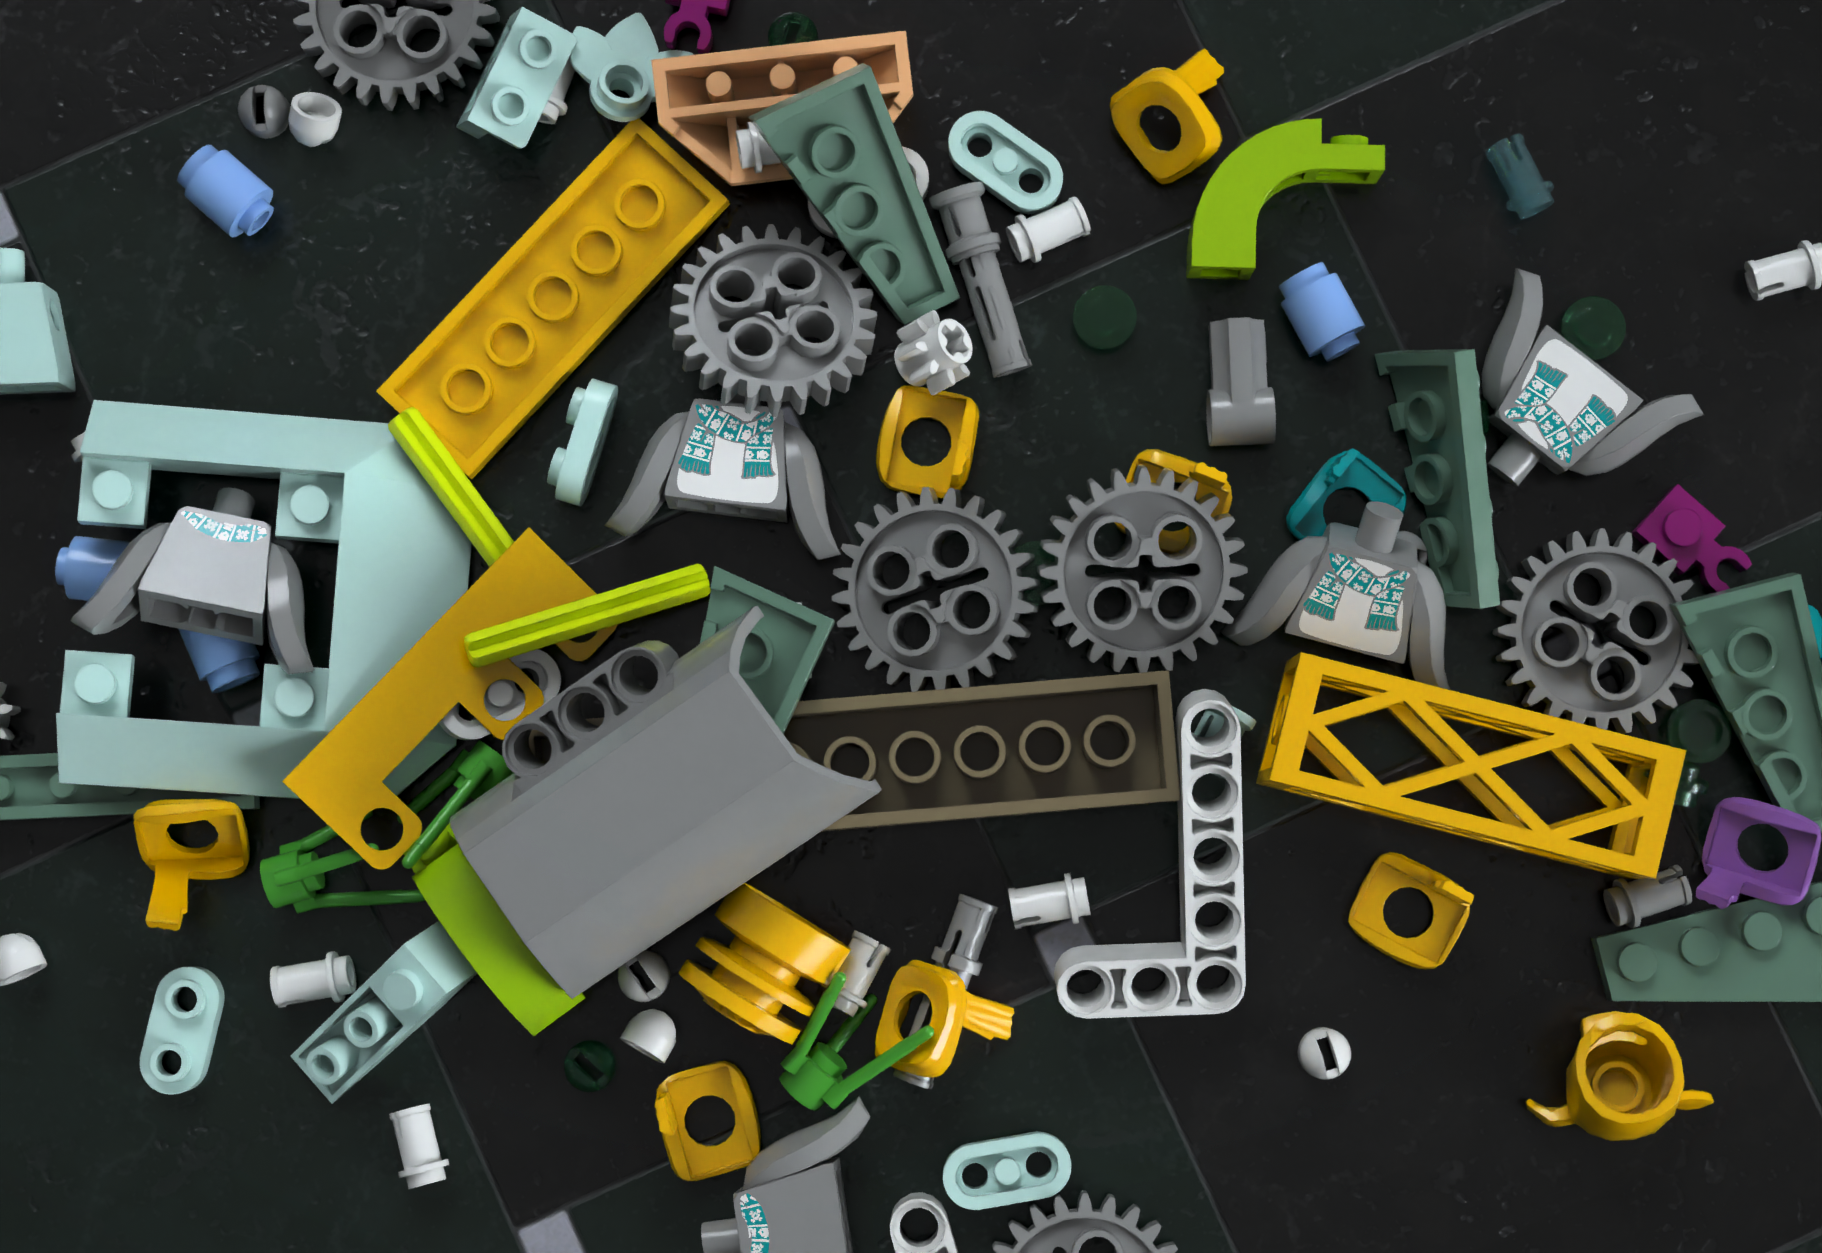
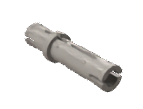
M960 893L958 896L959 901L942 947H934L931 959L936 961V966L956 972L963 980L965 990L967 991L972 975L979 976L983 963L979 962L978 958L994 915L997 914L999 908ZM924 994L919 1009L916 1012L909 1036L931 1022L932 1006L926 994ZM896 1068L894 1069L893 1076L926 1089H932L934 1077H922Z

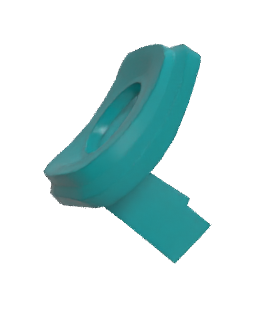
M1352 448L1331 457L1321 467L1291 506L1286 517L1288 530L1298 540L1307 536H1322L1327 527L1323 517L1324 503L1331 493L1341 488H1354L1362 492L1370 502L1378 501L1390 504L1398 508L1403 515L1406 510L1407 496L1404 489L1385 471L1359 451Z

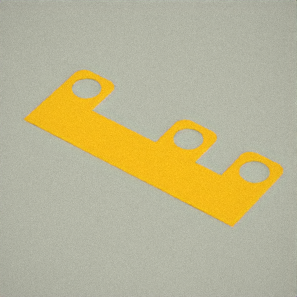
M528 527L282 782L369 865L379 870L390 868L420 837L422 823L420 818L382 781L458 702L493 736L504 740L506 733L516 723L541 707L544 702L541 689L509 658L482 667H473L465 651L464 637L472 632L596 595V593ZM617 625L598 630L595 636L586 642L578 643L565 640L556 643V645L570 659L584 661L615 631ZM502 679L517 683L525 695L523 711L518 717L510 721H500L493 718L486 710L484 704V696L488 687L495 681ZM377 808H387L394 811L400 817L403 824V834L400 841L388 850L371 848L365 843L361 835V824L364 817L370 811Z

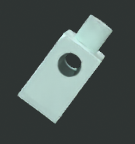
M0 248V395L76 392L73 367L57 292L41 282H25V251L15 248Z

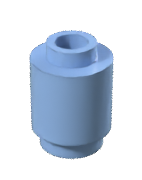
M212 145L203 146L187 160L179 172L177 182L185 188V197L230 237H237L244 232L248 236L254 235L268 222L273 214L274 207L270 205L273 190L227 150L218 151Z
M1323 262L1302 270L1279 286L1285 298L1281 302V306L1309 357L1322 353L1328 362L1349 352L1360 344L1356 333L1361 331L1365 324L1337 273L1329 274Z
M75 536L69 548L62 547L58 553L55 567L57 584L64 585L66 596L69 599L88 601L130 542Z
M179 629L199 680L207 681L212 693L235 688L260 675L255 662L260 658L255 644Z

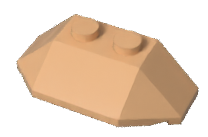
M906 31L651 60L659 126L731 186L793 179L782 163L762 166L761 173H755L754 167L741 168L736 130L747 129V122H751L748 116L862 63L871 66L893 123L913 97Z

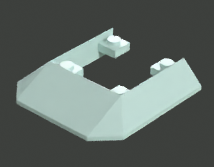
M93 400L80 449L83 462L77 521L83 525L146 529L151 470L279 479L276 538L339 544L329 668L314 667L315 670L309 673L288 674L282 670L280 665L264 664L259 726L130 718L135 657L132 654L65 650L60 713H56L59 783L300 799L282 781L468 590L472 543L388 429L389 423ZM459 702L457 703V712H458V714H459V704H460ZM438 723L382 782L398 796L456 746L457 739L446 733Z

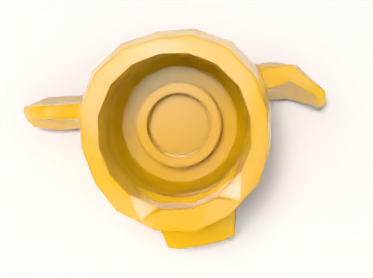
M1619 1011L1599 1013L1582 1019L1580 1025L1581 1040L1566 1072L1567 1104L1561 1107H1545L1531 1098L1526 1101L1527 1109L1546 1125L1560 1127L1577 1124L1587 1133L1609 1141L1634 1140L1653 1134L1675 1115L1676 1109H1700L1714 1103L1712 1094L1706 1091L1683 1090L1685 1081L1682 1059L1674 1041L1659 1024L1640 1014Z

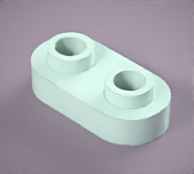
M987 111L967 113L954 123L949 134L948 151L953 165L962 174L974 182H983L985 190L1012 209L1023 214H1038L1055 204L1061 193L1063 172L1058 160L1050 152L997 115ZM977 138L987 140L992 148L990 153L984 157L972 155L968 150V144L972 140ZM1026 174H1034L1041 179L1043 186L1035 193H1027L1021 189L1019 180Z
M592 378L586 389L576 387L566 417V423L574 425L567 449L560 447L556 449L547 477V483L556 486V500L580 507L584 504L592 485L614 414L618 396L617 385Z
M198 966L177 968L169 972L157 987L140 1055L141 1074L146 1083L157 1092L173 1095L189 1091L198 1086L208 1072L225 1001L224 989L220 980L208 969ZM184 987L191 988L197 996V1003L191 1011L183 1010L177 1002L178 993ZM168 1050L175 1051L181 1058V1068L176 1074L166 1072L162 1066L163 1055Z
M1041 1131L977 1141L959 1146L948 1156L943 1167V1184L950 1199L960 1207L969 1210H982L1039 1200L1054 1196L1064 1188L1071 1174V1159L1065 1145L1057 1137ZM1042 1152L1050 1158V1168L1045 1174L1036 1176L1029 1173L1026 1169V1160L1032 1153ZM972 1163L981 1164L987 1170L986 1181L977 1187L967 1185L962 1178L964 1168Z

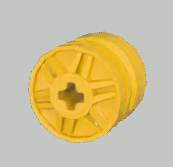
M744 883L726 895L715 913L716 918L735 935L731 944L727 946L716 940L700 937L695 945L706 955L718 962L715 970L712 971L697 962L687 959L678 974L693 985L704 998L703 1001L730 1020L753 1033L773 1036L792 1045L802 1029L779 1013L783 1004L810 1017L815 1006L795 988L796 983L800 977H804L818 984L829 986L833 976L838 972L851 949L788 907L753 886Z

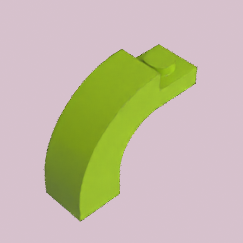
M1322 118L1302 119L1283 123L1262 131L1242 143L1219 165L1202 193L1188 236L1186 278L1249 280L1256 268V226L1258 214L1263 205L1272 196L1287 187L1301 183L1376 184L1385 171V145H1368V138L1361 135H1338L1330 138V144L1322 143Z
M449 823L430 848L412 867L415 873L412 879L435 916L478 975L509 1012L535 1036L586 997L582 992L571 999L524 944L464 856ZM414 842V843L410 846V848L404 853L405 856H406V854L410 851V849L414 846L415 842Z

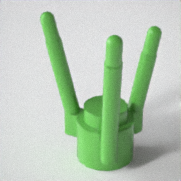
M478 740L470 752L462 749L451 766L407 805L417 814L454 781L453 785L458 788L403 858L402 865L404 868L410 869L417 863L450 823L449 817L457 813L470 797L474 800L513 774L507 767L502 755ZM397 815V821L402 824L400 817Z
M373 810L364 817L363 821L372 816ZM328 825L301 840L280 845L279 855L262 859L260 862L261 880L270 904L274 908L293 904L298 914L326 907L389 905L425 901L419 890L317 894L316 890L325 887L324 872L363 860L353 848L320 859L314 851L306 853L338 836ZM374 843L367 844L371 848L379 850L378 845Z
M837 972L833 976L828 988L824 991L796 1046L780 1063L785 1070L780 1075L779 1080L787 1092L808 1109L818 1111L825 1102L832 1109H836L855 1089L934 1035V1029L929 1025L924 1026L843 1080L841 1074L847 1069V1065L837 1053L862 1024L865 1017L877 1004L878 999L876 995L868 994L864 999L868 1003L865 1009L859 1007L854 1018L849 1016L827 1044L818 1042L811 1049L846 981V975L843 972Z

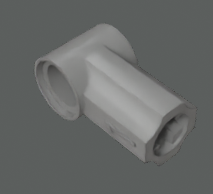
M1241 317L1210 322L1208 331L1211 390L1207 391L1206 398L1209 446L1274 444L1276 410L1273 388L1267 386L1264 320Z

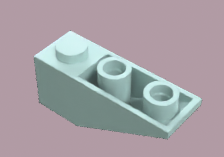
M440 921L404 943L291 1055V1058L333 1104L443 1007L477 972L451 939Z

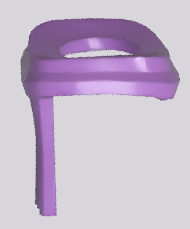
M1742 797L1723 799L1716 805L1707 832L1702 853V862L1707 878L1696 888V897L1700 900H1705L1709 904H1714L1720 909L1727 908L1731 902H1737L1740 893L1782 906L1799 903L1805 898L1817 865L1822 840L1820 827L1814 821L1800 814L1765 802ZM1758 823L1768 824L1783 834L1788 844V857L1780 867L1770 871L1756 870L1748 866L1741 858L1738 850V838L1741 832L1748 826Z

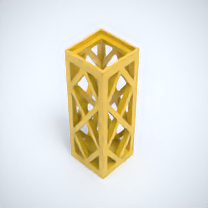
M1300 652L1286 661L1256 784L1626 879H1656L1687 750ZM1320 686L1366 697L1362 700L1313 714ZM1386 708L1443 767L1382 785L1326 726ZM1441 717L1530 740L1478 755ZM1306 748L1335 779L1300 771L1304 749ZM1571 750L1576 751V752L1608 783V785L1620 796V799H1618V798L1571 752ZM1549 751L1604 808L1547 825L1491 768ZM1608 760L1628 764L1625 777ZM1456 779L1497 821L1402 796ZM1613 825L1608 849L1569 840L1570 838Z

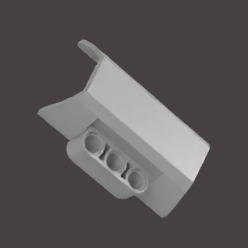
M758 605L742 614L680 658L670 645L658 640L644 641L612 656L516 723L506 733L502 743V756L513 774L449 817L456 841L468 862L524 944L571 999L882 790L876 779L868 781L846 776L799 755L739 674L740 656L745 639L757 622L765 617ZM638 656L646 657L655 664L658 671V681L653 689L641 687L635 680L633 664ZM585 693L595 695L603 704L605 717L600 726L589 723L583 717L581 700ZM532 730L543 732L549 738L552 754L548 762L539 760L532 754L529 748V737Z

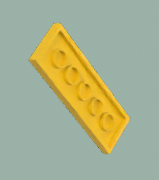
M640 118L630 121L376 392L399 413L411 407L418 409L462 471L472 480L730 205L729 200Z

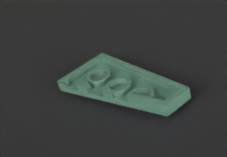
M864 63L859 64L748 116L898 321L906 325L928 312L937 310L960 298L871 66Z
M1475 349L1407 350L1374 354L1379 375L1390 374L1397 403L1389 405L1388 409L1394 432L1405 430L1413 464L1405 467L1404 471L1410 493L1414 492L1425 507L1427 519L1420 524L1419 529L1427 549L1429 567L1434 572L1443 589L1445 605L1472 609H1484L1500 605L1499 568L1495 556L1492 526L1493 507L1489 496L1485 456L1486 439L1482 426L1479 396L1480 377L1476 366Z
M714 566L710 587L711 594L700 644L758 605L765 617L757 622L745 639L740 656L739 674L784 734L835 621Z
M1792 572L1669 604L1772 804L1814 821L1818 824L1822 833V663L1801 574Z
M1822 881L1811 883L1805 898L1794 905L1782 906L1750 898L1731 903L1724 909L1714 907L1591 938L1608 1001L1822 1002Z

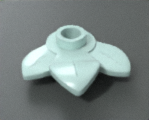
M634 13L617 23L605 37L589 28L576 26L573 34L576 36L577 42L569 58L573 69L590 84L589 96L595 109L604 117L613 121L629 122L642 117L649 109L651 102H656L651 60L694 54L682 50L659 52L654 35L645 17L641 13ZM622 90L626 92L630 96V98L618 97L614 95L611 91Z

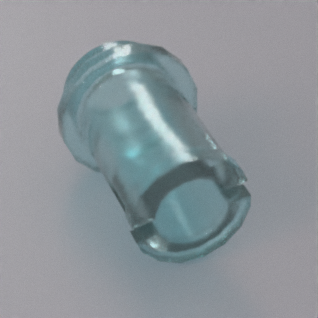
M1519 133L1510 137L1511 142L1505 138L1495 143L1485 151V155L1491 161L1510 198L1506 203L1507 209L1509 211H1516L1520 219H1526L1540 213L1554 203L1550 193L1554 189L1552 181L1543 180L1524 143L1523 135Z

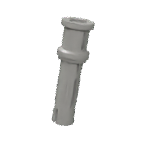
M972 182L942 191L929 198L931 209L939 210L950 245L945 250L947 259L951 260L952 265H959L974 316L988 354L992 375L995 378L1032 366V363L1023 343L1013 305L996 257V253L1000 251L1001 239L999 233L991 231L981 200V196L985 193L983 182Z

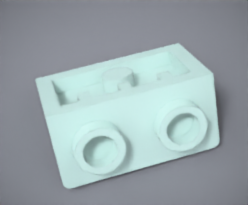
M524 7L514 12L509 17L456 128L477 139L490 134L517 149L524 148L577 42L576 36Z

